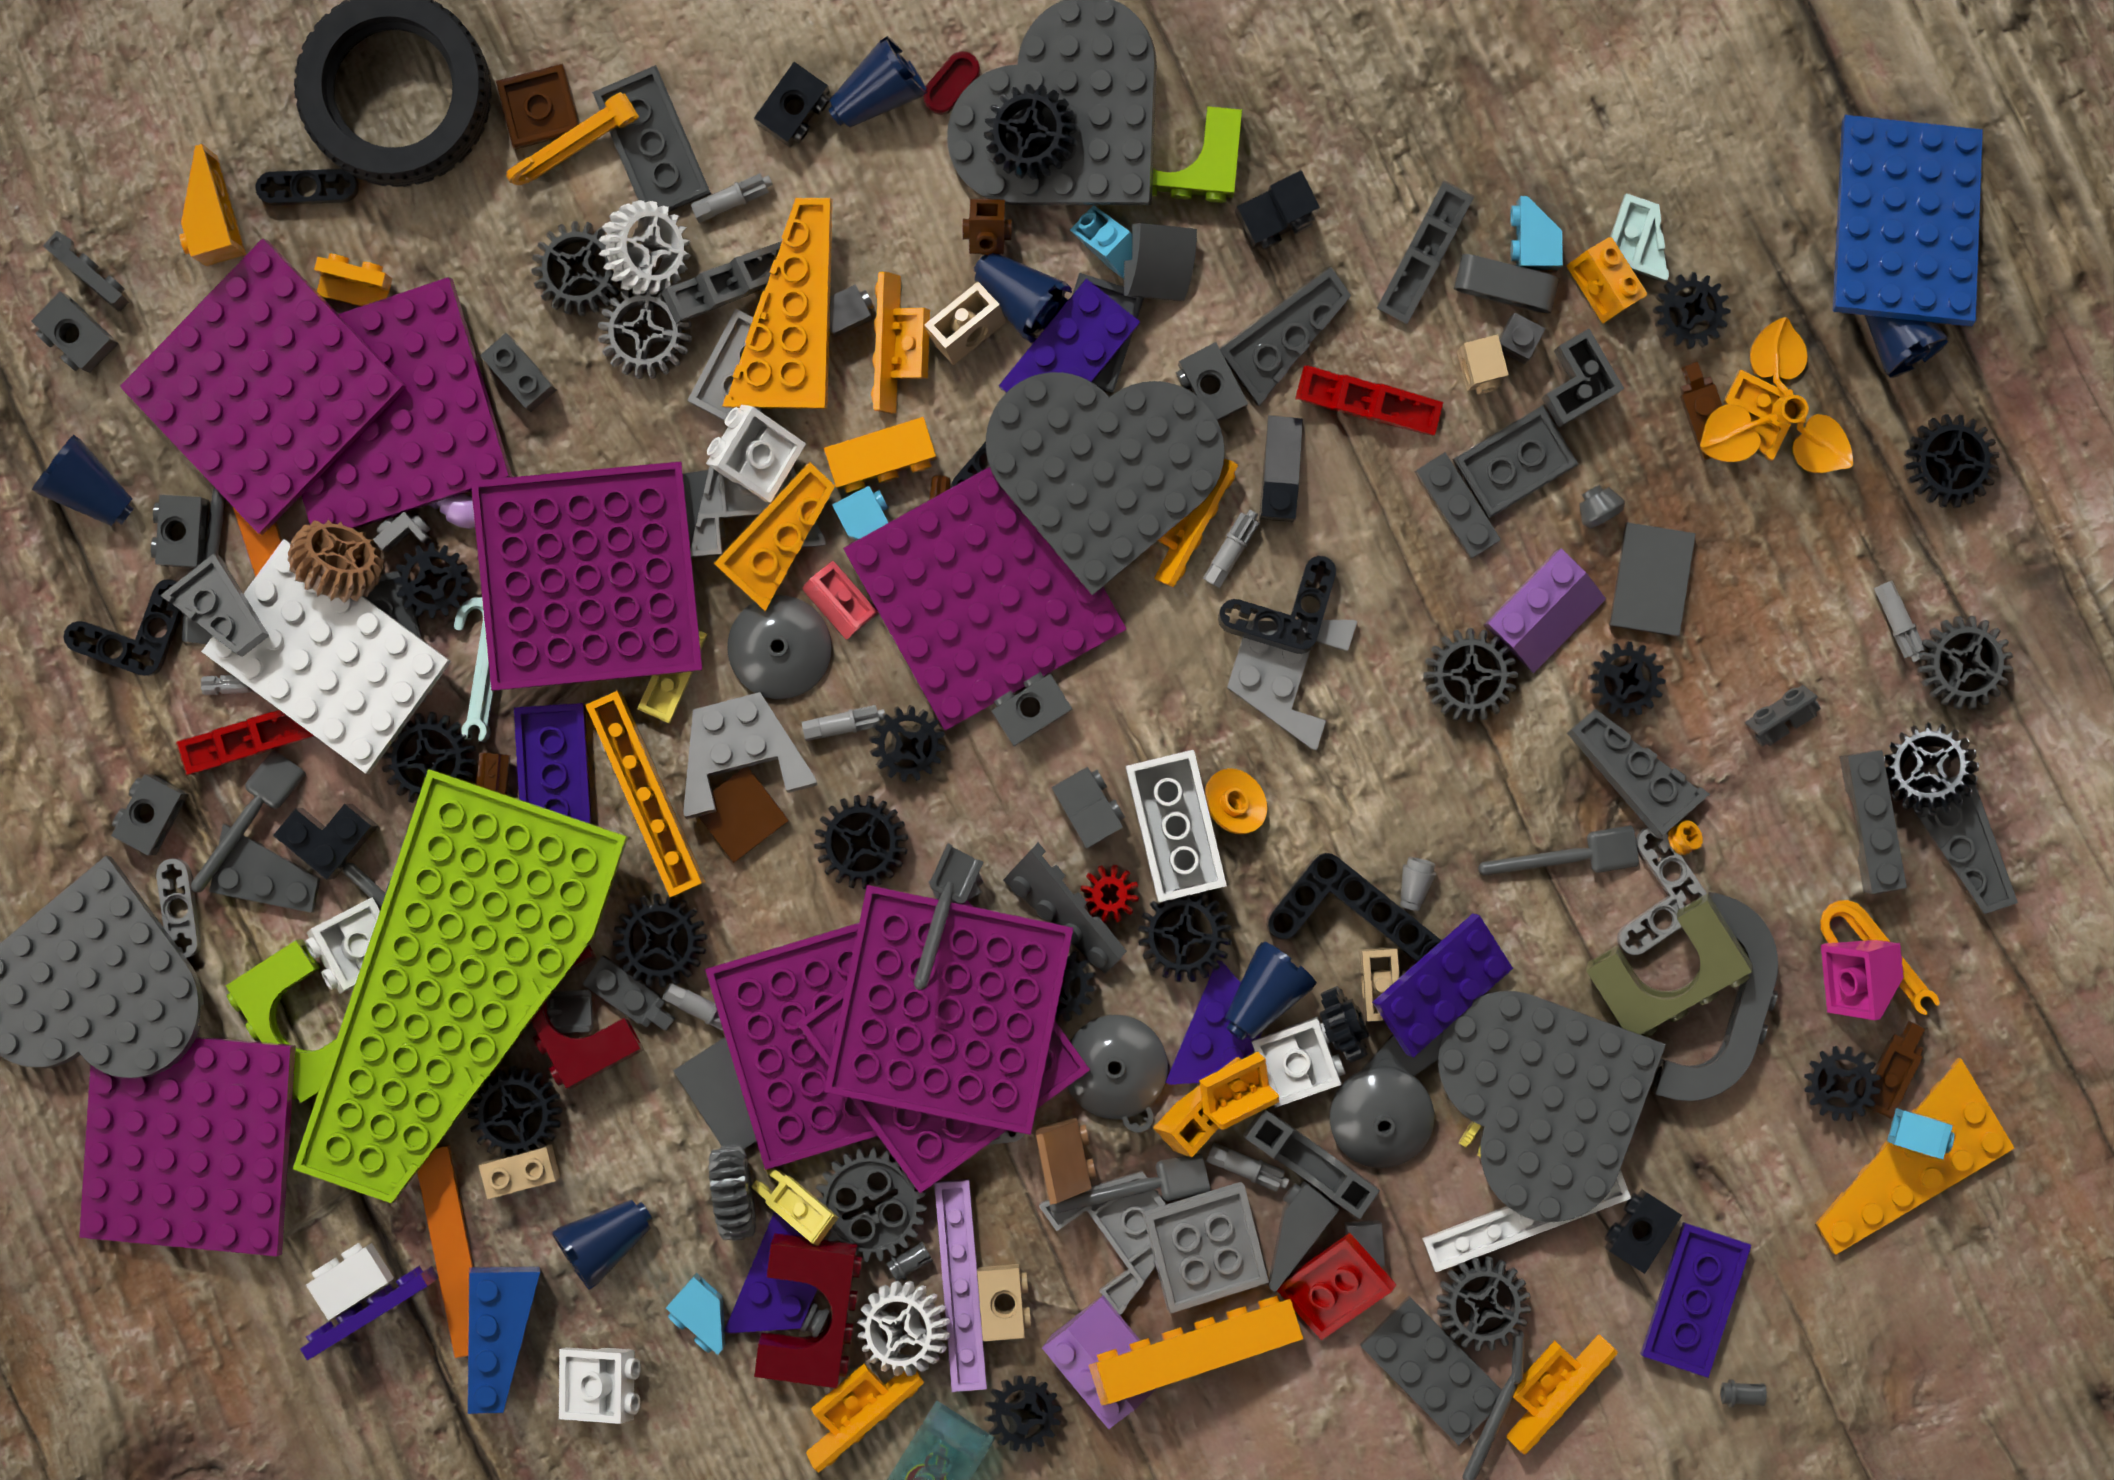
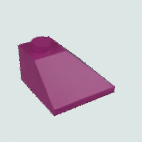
M1867 940L1822 944L1821 954L1827 1013L1869 1020L1881 1019L1903 979L1900 943Z

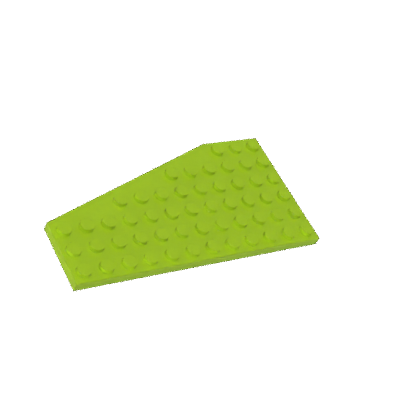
M428 769L293 1170L388 1203H394L595 937L628 836Z

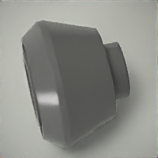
M1600 484L1582 494L1584 501L1579 503L1582 524L1588 528H1593L1613 518L1624 510V499L1610 487L1603 490Z

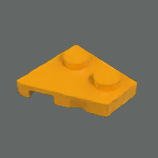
M1739 370L1723 402L1725 405L1735 404L1744 407L1749 412L1751 422L1773 414L1775 402L1779 398L1784 397V394L1778 387L1743 370ZM1776 420L1754 428L1761 439L1758 449L1766 459L1774 460L1791 424H1781Z

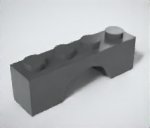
M1873 750L1839 756L1845 791L1852 802L1858 826V864L1863 892L1875 894L1907 888L1883 751Z
M1268 1109L1260 1111L1243 1134L1245 1139L1296 1172L1359 1219H1361L1380 1192L1377 1186Z

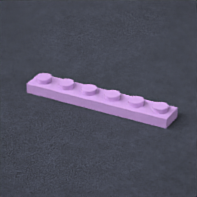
M970 1179L938 1181L934 1184L944 1303L946 1306L945 1315L946 1318L950 1319V1323L946 1327L947 1331L951 1334L950 1338H948L952 1392L987 1389Z

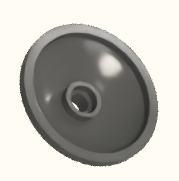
M774 595L766 611L756 602H753L738 615L731 627L727 648L733 672L745 687L754 693L761 692L763 697L788 699L804 694L821 680L830 663L832 642L824 619L812 606L795 597ZM775 640H782L784 643V649L780 653L773 652L771 648Z
M1125 1015L1102 1016L1085 1024L1071 1039V1044L1090 1068V1071L1070 1084L1068 1089L1077 1103L1088 1112L1107 1119H1122L1125 1116L1129 1118L1143 1112L1148 1106L1150 1107L1161 1094L1168 1072L1167 1056L1161 1040L1145 1023ZM1117 1061L1121 1064L1122 1069L1119 1074L1109 1072L1108 1065L1110 1062Z
M1379 1066L1355 1073L1340 1086L1331 1103L1330 1126L1337 1145L1349 1158L1368 1167L1389 1168L1411 1160L1425 1147L1433 1131L1434 1108L1426 1088L1413 1075L1398 1068ZM1381 1121L1390 1122V1126L1387 1129L1378 1128V1124Z

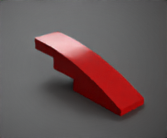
M1309 365L1303 366L1295 397L1296 400L1431 436L1436 434L1444 403L1382 383L1375 384Z
M281 710L246 719V721L214 729L205 734L177 741L176 746L185 775L188 776L315 736Z

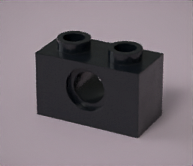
M793 62L757 112L754 120L758 126L790 148L795 141L797 143L802 142L811 128L808 125L810 119L815 113L820 115L829 104V87L799 64ZM793 99H799L804 102L803 110L796 115L789 114L785 110L787 103Z
M1641 1189L1638 1195L1633 1193L1631 1199L1627 1200L1623 1208L1627 1213L1620 1224L1615 1222L1605 1236V1240L1608 1243L1604 1248L1645 1274L1682 1214ZM1638 1221H1646L1649 1227L1647 1234L1642 1238H1634L1632 1234L1633 1225Z

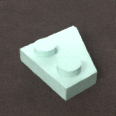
M1626 193L1610 237L1613 238L1634 272L1666 282L1669 277V271L1666 268L1665 243L1661 232L1659 204Z

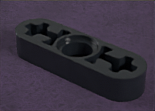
M343 169L275 171L262 174L256 181L255 190L262 201L273 206L344 203L356 197L359 191V183L356 177ZM322 177H326L325 182L328 184L339 183L340 177H343L346 182L351 183L350 187L344 189V194L340 195V192L335 188H325L328 195L323 196L324 183ZM292 178L290 190L293 197H289V192L286 190L275 191V197L272 198L268 192L264 191L265 187L270 186L271 180H274L278 186H289L287 179ZM304 178L314 179L317 185L315 193L308 197L301 196L298 191V185Z

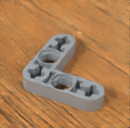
M1648 827L1642 829L1636 837L1637 850L1668 896L1619 930L1617 935L1618 945L1624 952L1631 955L1644 953L1682 927L1677 919V913L1679 909L1684 907L1683 902L1687 898L1682 890L1674 893L1673 887L1682 885L1689 878L1691 884L1685 885L1689 893H1698L1700 897L1707 894L1683 857L1672 849L1666 833L1660 837L1661 840L1657 843V846L1662 853H1666L1669 849L1671 855L1661 858L1656 865L1654 864L1653 859L1659 856L1654 849L1646 850L1644 847L1648 842L1645 837L1647 834L1655 837ZM1674 861L1680 865L1681 875L1675 881L1666 880L1662 874V869L1667 862ZM1662 909L1667 910L1672 916L1671 925L1664 930L1658 929L1653 922L1655 913ZM1646 920L1648 928L1656 936L1651 939L1650 934L1646 933L1639 939L1641 945L1638 948L1634 945L1627 946L1625 943L1629 939L1627 933L1630 930L1633 933H1639L1644 930L1645 927L1640 923Z
M175 858L167 859L159 865L156 873L163 927L173 941L181 939V933H184L185 938H191L192 945L186 947V953L183 952L182 947H178L183 955L189 958L194 956L201 947L195 894L191 888L193 881L192 873L185 861ZM172 864H174L175 869L182 871V876L176 879L177 889L185 887L186 893H174L171 895L167 893V889H174L173 879L166 878V872L171 870ZM180 898L187 903L188 911L183 918H176L170 912V904L174 899Z

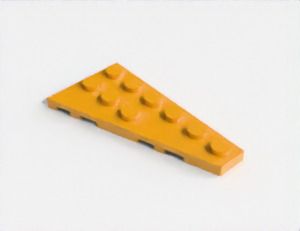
M795 198L782 235L783 240L776 260L772 263L768 283L760 297L745 340L746 345L740 362L736 365L732 376L734 379L728 395L725 396L722 407L740 408L741 404L753 406L754 408L827 409L833 200L831 198Z
M1961 1058L1956 1059L1946 1075L1939 1082L1937 1081L1927 1097L1916 1109L1912 1110L1913 1113L1953 1125L1951 1132L1955 1134L1951 1151L1949 1153L1945 1152L1944 1159H1940L1886 1141L1871 1162L1862 1168L1858 1173V1177L1846 1191L1837 1197L1815 1223L1833 1254L1837 1255L2015 1149Z

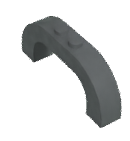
M1708 892V894L1752 962V972L1748 974L1750 978L1738 987L1723 1042L1712 1058L1698 1065H1682L1660 1059L1650 1092L1675 1100L1697 1101L1716 1096L1729 1089L1744 1075L1753 1060L1757 1045L1764 1043L1768 1030V1025L1764 1024L1767 1011L1774 1009L1778 992L1774 991L1778 975V954L1769 928L1761 917L1744 903L1713 892Z

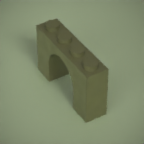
M1708 893L1679 909L1677 913V919L1695 946L1701 964L1695 978L1686 986L1672 991H1662L1649 987L1638 978L1618 945L1588 962L1587 973L1622 1028L1649 1037L1659 1029L1657 1025L1668 1019L1671 1022L1681 1019L1688 1014L1687 1008L1698 1002L1701 1005H1705L1719 996V990L1728 985L1731 988H1735L1750 978L1748 974L1752 972V962Z

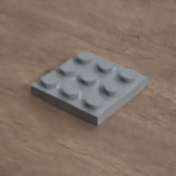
M1242 1182L1142 1212L1166 1307L1170 1314L1269 1283L1245 1185Z

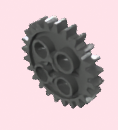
M872 1147L870 1155L865 1157L863 1150L858 1148L857 1159L854 1160L846 1152L843 1155L845 1162L843 1166L834 1160L831 1164L835 1173L832 1174L824 1171L822 1174L828 1184H817L816 1189L824 1194L823 1197H818L817 1199L839 1217L830 1229L831 1235L828 1241L838 1240L842 1243L856 1244V1255L858 1251L863 1252L865 1262H868L871 1252H875L879 1261H882L884 1250L886 1249L893 1256H896L897 1243L907 1248L909 1243L905 1236H918V1232L912 1225H922L924 1223V1219L916 1215V1213L927 1209V1205L919 1203L917 1200L924 1197L926 1191L919 1193L915 1189V1186L897 1161L892 1162L889 1160V1150H886L881 1158L877 1157L876 1147ZM874 1172L883 1173L888 1180L887 1186L881 1190L872 1188L868 1181L869 1175ZM841 1188L852 1189L856 1193V1202L851 1205L842 1204L837 1196ZM892 1189L898 1190L897 1195L879 1202L875 1207L876 1212L872 1213L871 1209L867 1208L847 1220L842 1218L844 1213L861 1207L865 1202V1196L875 1200ZM891 1203L898 1204L903 1210V1217L896 1221L889 1220L884 1214L885 1206ZM858 1219H865L871 1224L872 1232L867 1236H859L853 1229V1223Z

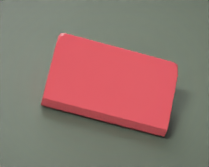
M834 561L812 576L802 587L806 595L845 639L853 636L879 613Z

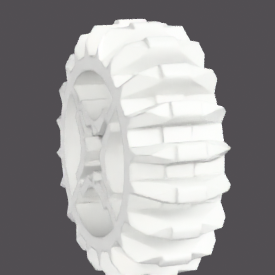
M634 201L632 204L622 205L619 211L613 212L609 216L611 222L605 223L602 226L608 235L601 236L599 239L601 243L606 245V249L602 250L599 255L607 256L608 263L603 268L606 270L613 269L614 273L611 280L615 282L622 280L621 289H632L633 294L637 295L646 294V291L649 290L650 294L654 295L681 280L679 273H683L688 269L682 261L687 260L691 256L684 251V246H687L691 241L683 239L681 235L687 227H677L676 222L679 216L675 214L668 216L669 207H658L657 202ZM638 221V228L634 229L633 237L627 238L631 226ZM662 257L660 267L651 275L652 267H656L657 259Z
M899 1281L891 1283L890 1288L887 1285L881 1286L878 1290L879 1294L872 1293L868 1296L870 1304H865L860 1309L867 1316L859 1318L857 1322L858 1325L865 1327L864 1331L858 1333L857 1338L866 1339L868 1343L862 1347V1351L868 1352L871 1350L874 1354L871 1356L870 1363L874 1364L881 1360V1371L886 1372L892 1367L894 1376L901 1375L903 1371H905L907 1376H913L916 1374L917 1369L920 1372L928 1370L929 1363L935 1364L939 1361L937 1353H943L947 1349L941 1340H946L951 1335L948 1331L942 1329L943 1326L950 1323V1319L941 1318L939 1314L945 1310L946 1306L940 1305L936 1307L933 1303L937 1300V1294L933 1293L926 1297V1286H919L915 1290L914 1282L912 1281L906 1282L904 1286ZM898 1301L909 1304L907 1309L903 1310L901 1314L884 1311L891 1302ZM920 1314L925 1321L926 1329L920 1323ZM904 1322L905 1324L904 1330L908 1332L905 1335H903V1327L900 1325V1323ZM881 1328H882L883 1330H885V1332L887 1333V1336H888V1341H887V1342L885 1341V1339H884V1337H883ZM906 1343L923 1346L917 1355L899 1353L900 1349L906 1346Z

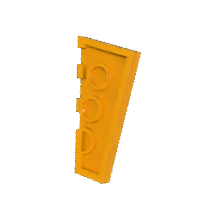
M809 461L714 562L722 572L764 611L769 606L771 599L783 581L795 556L801 549L804 540L815 524L835 485Z

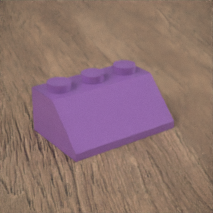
M1561 548L1544 562L1484 626L1494 636H1498L1500 642L1504 646H1508L1510 648L1509 651L1532 673H1535L1606 598L1589 575Z
M1104 1295L1055 1331L1042 1347L1108 1429L1134 1411L1156 1390L1153 1389L1108 1405H1101L1088 1365L1098 1362L1097 1354L1117 1349L1119 1355L1131 1351L1129 1344L1140 1340Z

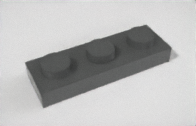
M1446 452L1415 471L1470 559L1501 540Z

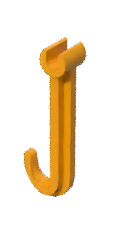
M619 92L605 102V108L506 171V177L509 182L514 185L529 183L615 127L623 128L637 120L639 115L626 94Z
M1837 900L1829 904L1822 912L1820 930L1828 943H1838L1830 928V922L1836 916L1843 917L1862 941L1880 940L1890 942L1865 909L1856 902ZM1902 957L1903 979L1899 987L1910 999L1913 1009L1927 1015V1011L1921 1006V999L1928 996L1930 1001L1938 1006L1939 998L1933 991L1927 988Z

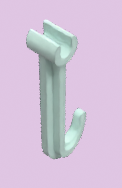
M482 597L472 598L462 604L456 614L454 628L458 631L464 628L468 613L471 610L478 609L482 612L483 623L467 721L462 726V735L466 734L465 739L471 740L472 731L478 726L480 728L478 740L485 743L491 735L488 724L494 691H491Z

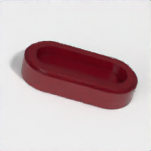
M961 51L954 53L948 58L926 85L927 90L925 91L927 93L923 95V99L929 111L934 114L943 115L953 110L962 92L980 75V66L976 57L971 53Z

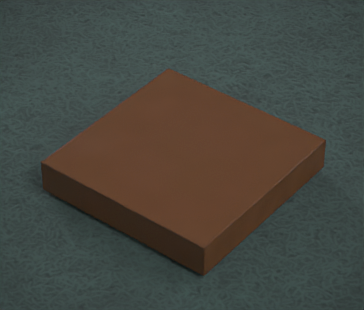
M563 64L496 81L514 150L555 140L579 125Z
M744 767L712 791L717 812L698 816L733 863L790 821L749 767Z

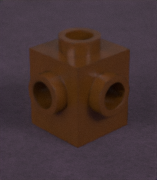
M970 199L969 219L963 218V240H969V254H1004L1005 240H1011L1012 219H1005V200Z

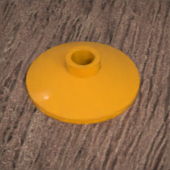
M1227 768L1218 771L1208 780L1205 787L1208 810L1211 817L1220 827L1228 832L1244 835L1254 832L1263 824L1267 815V801L1261 786L1252 776L1238 769Z

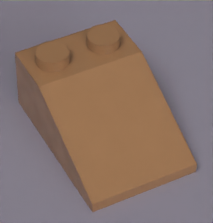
M1072 1118L1036 1126V1138L1050 1205L1060 1203L1090 1190V1180L1097 1178L1093 1158L1088 1160L1085 1158L1083 1146L1090 1145L1086 1124L1079 1126L1078 1119Z

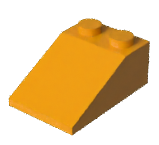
M199 144L194 149L181 220L184 233L180 234L179 237L185 254H190L193 259L205 266H210L244 256L246 252L218 156L203 144Z

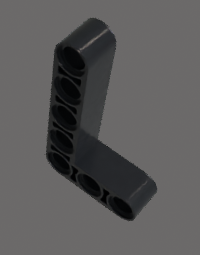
M1331 853L1317 854L1309 862L1269 912L1266 920L1267 928L1272 935L1280 939L1290 938L1296 934L1330 892L1417 962L1426 955L1429 948L1436 946L1442 941L1339 857ZM1329 858L1335 864V872L1330 878H1322L1317 872V865L1322 859ZM1352 880L1358 881L1363 888L1361 896L1356 900H1349L1344 893L1345 885ZM1301 886H1309L1314 893L1312 902L1305 906L1298 904L1295 899V893ZM1379 902L1386 903L1390 910L1388 918L1382 922L1375 921L1371 914L1373 906ZM1280 913H1287L1292 919V926L1287 932H1277L1273 926L1275 916ZM1412 924L1417 931L1416 938L1411 943H1403L1399 938V930L1403 925Z

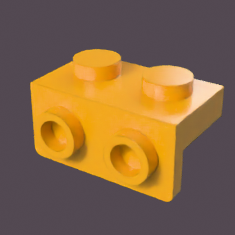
M329 253L328 259L317 256L314 270L321 274L317 292L321 297L357 306H364L388 297L393 278L382 272L383 266L364 261L362 267L349 264V258Z
M1259 1052L1199 1080L1203 1112L1221 1130L1280 1101L1279 1094L1269 1086L1266 1058Z

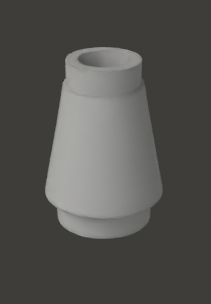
M1408 857L1407 864L1403 865L1400 906L1420 911L1421 905L1437 874L1434 872L1435 863L1420 858Z

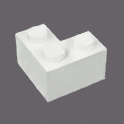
M357 1243L341 1254L344 1258V1261L341 1263L335 1257L311 1273L315 1279L306 1284L328 1321L394 1279L372 1243L362 1248L360 1243Z

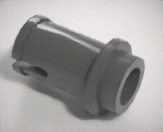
M920 1242L917 1246L896 1258L891 1256L892 1260L886 1264L896 1281L902 1278L905 1281L908 1274L929 1262L931 1263L933 1260L923 1242Z
M1730 1379L1728 1383L1721 1384L1722 1404H1728L1729 1407H1734L1735 1404L1765 1406L1767 1398L1765 1383H1735L1734 1380Z

